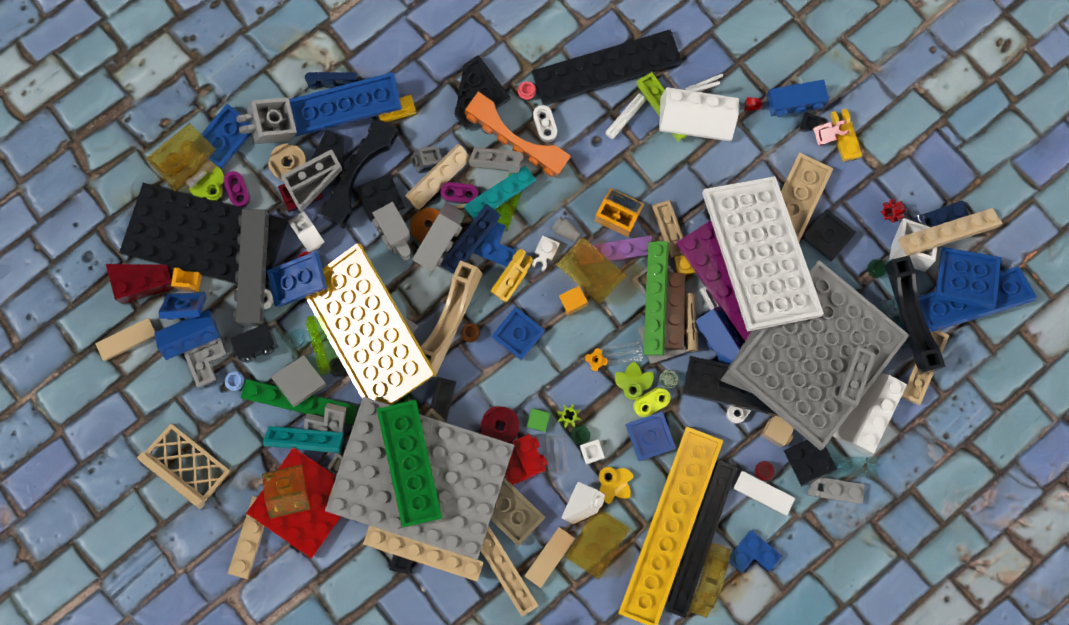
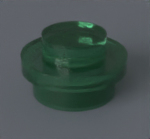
M879 259L870 261L867 265L868 274L873 278L882 277L886 273L885 263Z
M665 370L659 376V383L665 389H672L678 383V376L672 370Z
M576 426L571 432V439L577 445L586 444L590 439V431L585 426Z

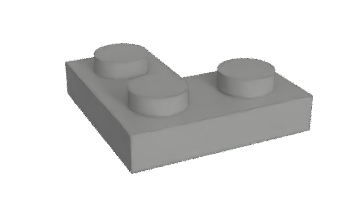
M221 337L184 353L198 388L217 381L211 362L228 356Z
M327 403L324 417L307 413L304 429L344 433L347 407Z

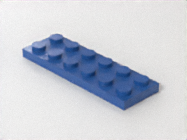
M393 72L289 99L297 131L295 137L402 109L396 77Z
M1019 266L1000 272L995 309L935 299L936 291L918 296L930 333L1035 301L1037 298Z

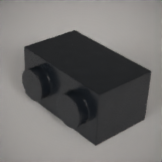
M267 323L230 338L238 360L245 363L256 360V357L259 355H269L274 352V349L278 348L272 329Z

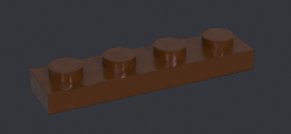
M668 272L665 349H684L685 273Z

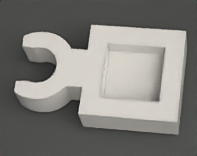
M542 235L535 254L539 257L534 259L532 267L535 268L536 264L540 262L543 264L541 271L544 272L547 268L546 260H553L560 243Z

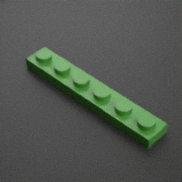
M667 241L648 242L643 353L645 356H664L669 255V243Z

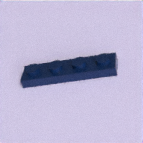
M486 204L442 261L441 265L454 275L459 262H467L502 215Z

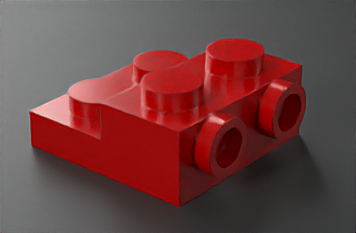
M528 434L510 443L514 447L505 472L508 482L515 485L546 471L545 466L548 463L544 454L539 455L537 448L540 445L536 436L531 437V434Z

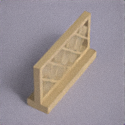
M172 424L162 432L144 453L142 452L137 457L142 464L199 510L202 509L206 500L231 473L228 468ZM173 430L178 435V442L167 443L166 436ZM178 445V455L167 456V446ZM181 445H192L193 454L182 455ZM156 447H164V457L155 458L151 453ZM193 457V467L182 468V458ZM196 457H207L208 466L196 467ZM179 459V469L170 470L168 468V460ZM212 468H220L224 471L220 478L211 479ZM208 469V479L197 481V470ZM194 471V481L185 482L182 472ZM209 483V490L202 496L198 492L197 484Z

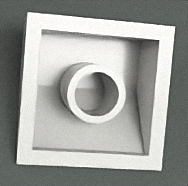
M903 218L892 242L889 260L907 256L898 242L900 237L930 227ZM937 247L910 255L914 269L926 272L936 261Z

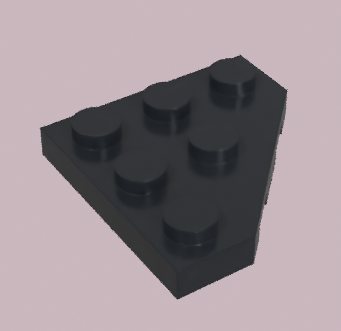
M479 55L465 63L462 69L455 117L465 130L474 125V123L466 118L465 109L477 92L493 101L496 109L511 100L509 94Z

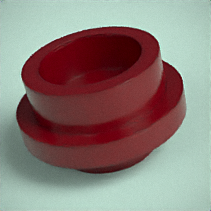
M761 461L755 466V475L758 479L767 481L774 476L775 470L770 462Z

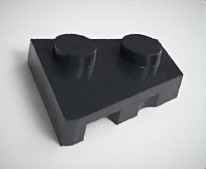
M326 129L312 159L332 149L342 167V171L338 174V176H341V173L344 171L345 161L344 137Z

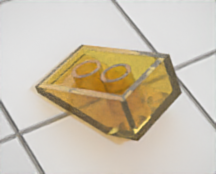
M189 123L148 156L146 160L150 168L176 192L186 185L185 181L199 171L216 149Z
M583 237L556 264L599 304L626 277L619 268Z
M599 509L596 514L590 516L565 555V558L599 580L630 528Z

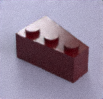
M106 264L114 298L121 304L175 289L171 286L174 271L168 265Z

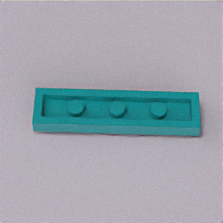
M525 165L520 168L518 173L511 174L464 205V209L471 219L474 220L486 204L496 209L534 184L536 179Z
M268 426L263 444L267 447L289 449L294 447L300 450L340 453L345 435L341 432Z

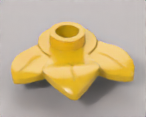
M605 467L600 471L599 481L601 486L599 491L605 494L604 501L607 504H610L615 496L622 499L630 498L631 492L627 482L634 475L628 469L619 468L615 470L612 467ZM606 473H610L612 475L611 480L608 481L605 479Z

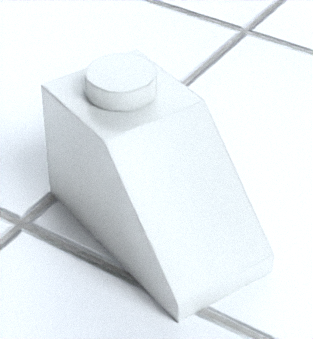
M304 211L288 221L308 252L318 249L324 243V240Z
M577 482L561 518L571 524H575L596 514L603 505L605 494Z

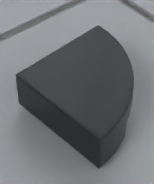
M805 112L799 131L808 132L813 130L814 127L821 123L823 118Z

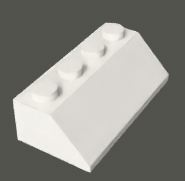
M667 87L660 98L659 131L731 142L739 115V98Z
M881 373L833 437L866 455L874 454L907 384L888 374Z

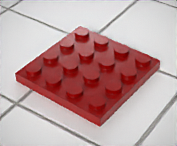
M293 447L246 514L310 558H313L341 518L339 515L325 511L336 476Z

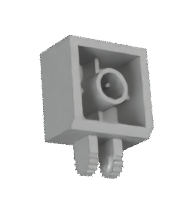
M289 98L254 100L247 108L248 114L236 117L239 123L250 122V125L241 126L239 132L242 134L252 133L255 144L292 141L297 133Z
M391 202L374 211L375 219L372 222L379 235L384 234L381 237L388 251L393 250L394 254L399 253L403 260L411 259L412 252L409 247L412 245L413 240L394 203Z

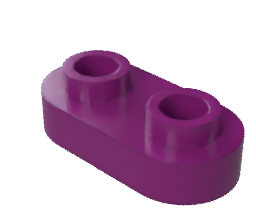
M228 172L224 177V184L230 201L234 206L244 208L250 203V195L244 178L239 172ZM234 180H238L237 184L232 185ZM240 197H244L243 201H238Z
M449 182L442 186L441 196L444 201L449 203L467 204L478 197V190L470 184ZM449 191L454 192L452 196L447 195ZM471 193L473 196L467 198L466 194Z

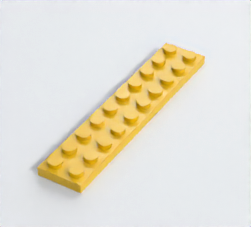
M685 427L618 614L645 625H658L723 440L690 427Z

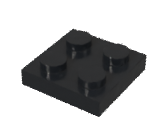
M390 173L356 187L370 222L375 219L374 211L391 202L394 203L398 211L405 208Z
M826 209L802 239L832 262L855 235L856 231Z
M805 440L783 450L801 487L838 471L826 446L824 449L819 450L809 440Z

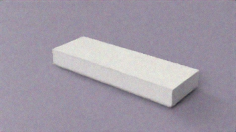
M744 471L740 472L733 487L734 490L785 516L788 515L795 500L794 497Z

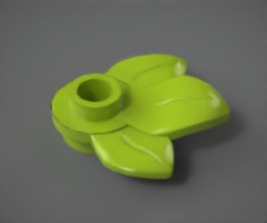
M215 167L211 174L205 172L206 175L194 187L189 188L194 196L206 197L213 201L219 200L222 197L224 174L219 167ZM212 190H217L216 194L211 195Z
M632 362L626 368L625 373H615V382L619 388L623 389L626 398L636 400L641 397L644 390L651 387L654 376L653 372L642 374L636 362ZM631 387L636 389L635 394L630 393L629 389Z

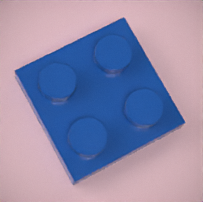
M206 292L167 294L158 312L160 319L174 320L177 318L193 319L199 317L207 299Z
M515 307L491 337L522 361L545 333V330Z
M663 412L625 424L638 462L676 449Z

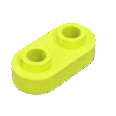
M662 387L654 388L635 400L633 404L634 412L640 417L652 415L669 404L670 393ZM663 395L664 399L659 401V396ZM647 405V409L642 411V407Z

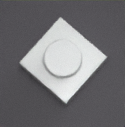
M599 439L580 445L585 464L605 458Z

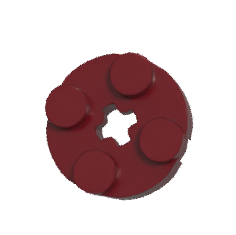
M501 406L492 407L483 415L481 432L485 436L511 443L519 432V419L515 412L509 408ZM497 421L505 422L506 425L503 426V431L495 429Z

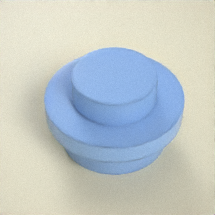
M231 372L225 378V385L231 391H238L244 386V376L239 372Z

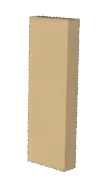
M670 200L652 205L663 240L669 243L670 259L683 255L676 245V242L683 238V234Z
M147 318L95 344L102 360L107 361L154 338L156 330L151 319Z
M558 527L525 577L541 588L575 538Z

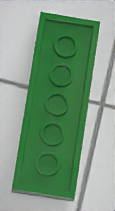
M412 400L376 409L402 528L442 519L417 401Z

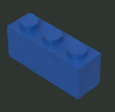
M824 79L773 88L766 95L771 116L777 115V117H784L788 113L793 112L801 114L810 109L818 111L823 109L829 101Z
M719 306L697 319V328L708 340L707 343L710 349L717 354L718 361L731 364L744 343Z
M209 310L200 313L199 317L185 319L154 333L157 348L165 360L220 338L217 322Z

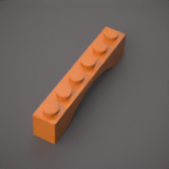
M477 92L465 109L466 118L474 124L477 122L486 133H492L497 136L499 142L504 145H510L513 147V151L523 153L532 165H539L544 169L543 172L550 177L554 176L557 178L571 157L556 145H537L517 137L501 121L494 102L480 92Z

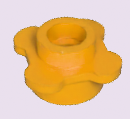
M598 348L592 354L585 356V360L591 365L592 371H598L599 368L608 363L607 358H604L602 355V350Z

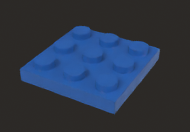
M942 247L935 299L995 309L997 305L1001 257Z

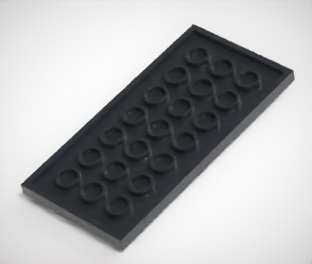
M142 183L119 253L159 265H168L171 268H180L183 271L199 272L202 276L238 285L235 281V273L239 270L236 255L237 252H240L237 238L238 234H241L239 215H242V209L244 208ZM269 215L266 290L269 284L267 270L274 268L288 223L287 219Z

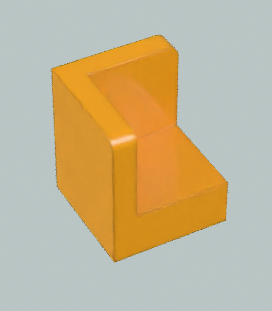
M174 268L171 286L180 291L199 292L202 275L199 272H188L180 268Z
M580 286L559 296L567 316L586 307L588 304Z

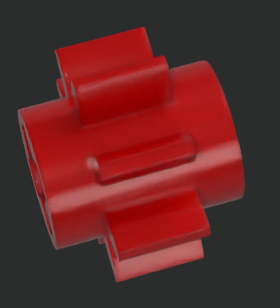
M893 198L889 202L883 203L884 208L881 213L885 217L884 220L891 219L892 223H894L898 219L904 218L903 213L907 209L904 208L903 201L896 202V199Z

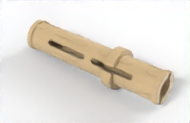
M693 293L685 294L684 314L686 330H684V335H686L687 352L699 351L696 295Z

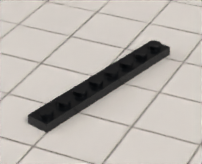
M721 460L717 461L666 609L670 613L683 618L687 616L737 466Z

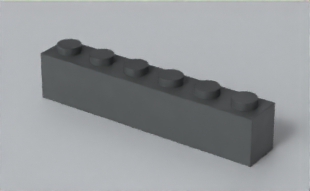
M242 209V215H239L241 234H238L237 238L240 252H237L236 255L239 270L235 273V281L238 283V287L234 291V300L237 303L236 309L233 310V320L239 326L263 325L269 214L265 209Z

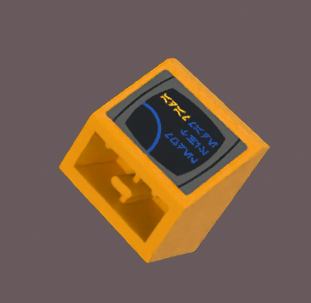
M610 188L595 215L594 222L629 237L644 207V203Z

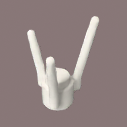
M723 74L695 85H690L685 90L702 93V90L719 85V81L710 82L722 78Z

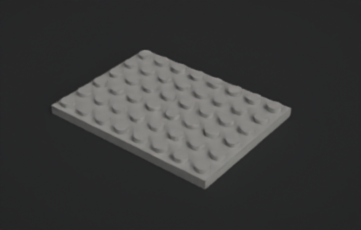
M818 260L809 273L824 313L822 317L761 329L727 372L814 446L822 450L854 409L837 400L855 347L860 346L876 354L861 396L862 399L909 337V334Z
M363 396L325 511L478 560L514 445L420 415L442 519L402 528L376 410L391 405Z

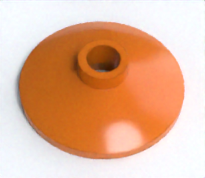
M424 208L413 216L410 224L411 233L420 243L423 242L431 226H425L426 222H431L433 225L440 213L439 210Z

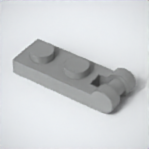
M474 147L469 164L472 167L502 169L518 173L521 167L520 163L524 159V154L518 151Z
M820 478L811 482L807 496L863 504L865 484ZM819 484H823L822 491H818Z

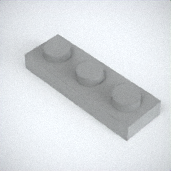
M860 346L855 347L837 400L853 408L858 406L876 355L875 353Z

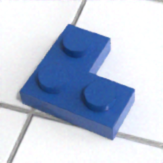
M497 222L475 250L474 254L507 267L517 250L499 244L506 225Z
M749 530L725 561L741 574L753 559L767 571H771L782 555L755 532Z

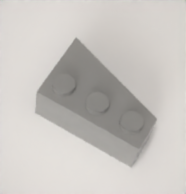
M331 149L281 175V178L296 206L302 213L342 171V167Z
M445 202L412 260L430 271L435 266L439 267L444 259L441 256L444 250L448 252L453 244L450 241L453 235L457 237L463 228L460 224L466 213Z

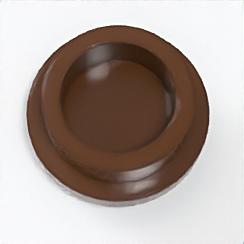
M468 323L463 326L461 336L466 342H475L480 337V329L477 325Z

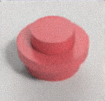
M531 82L521 83L518 87V95L524 100L532 99L536 95L535 85Z

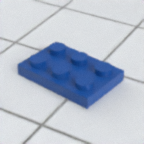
M228 104L224 106L191 145L193 149L221 170L252 134H242L239 132L241 126L250 125V122H237L236 117L242 114Z
M312 252L267 270L275 307H282L327 289L318 252Z

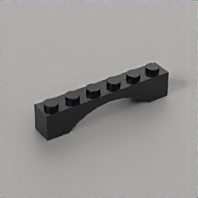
M378 118L375 123L370 125L368 135L361 140L358 152L352 155L349 167L341 173L340 182L332 188L330 199L328 202L325 201L321 207V215L324 219L341 228L345 227L353 213L351 206L352 190L359 173L373 158L392 148L399 136L397 128Z
M908 255L890 260L885 265L905 331L909 334L908 341L919 375L938 371L946 366L941 350L932 337L922 313L917 293L916 273L911 257Z

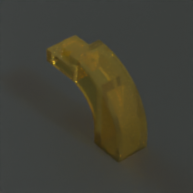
M711 543L698 587L688 610L689 612L705 618L708 617L719 597L726 576L731 549Z

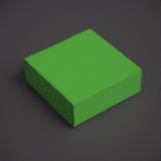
M532 408L527 428L546 432L550 413Z

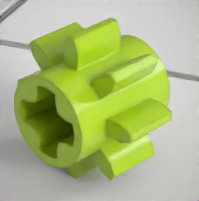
M574 404L570 408L563 405L564 411L557 412L558 415H561L558 423L563 421L565 423L564 428L568 424H571L574 428V421L581 420L577 417L580 410L575 411L573 409ZM566 412H568L569 414H574L572 416L571 421L568 418H564L566 416Z

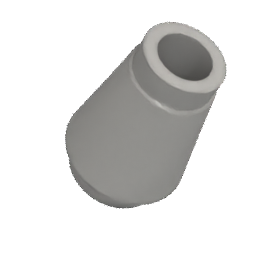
M559 217L551 228L555 231L554 233L573 242L580 235V232L566 218L563 219L562 217Z

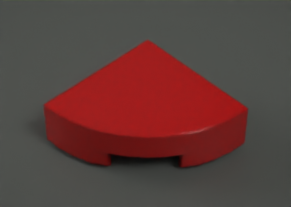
M754 97L746 98L744 110L763 109L761 99Z

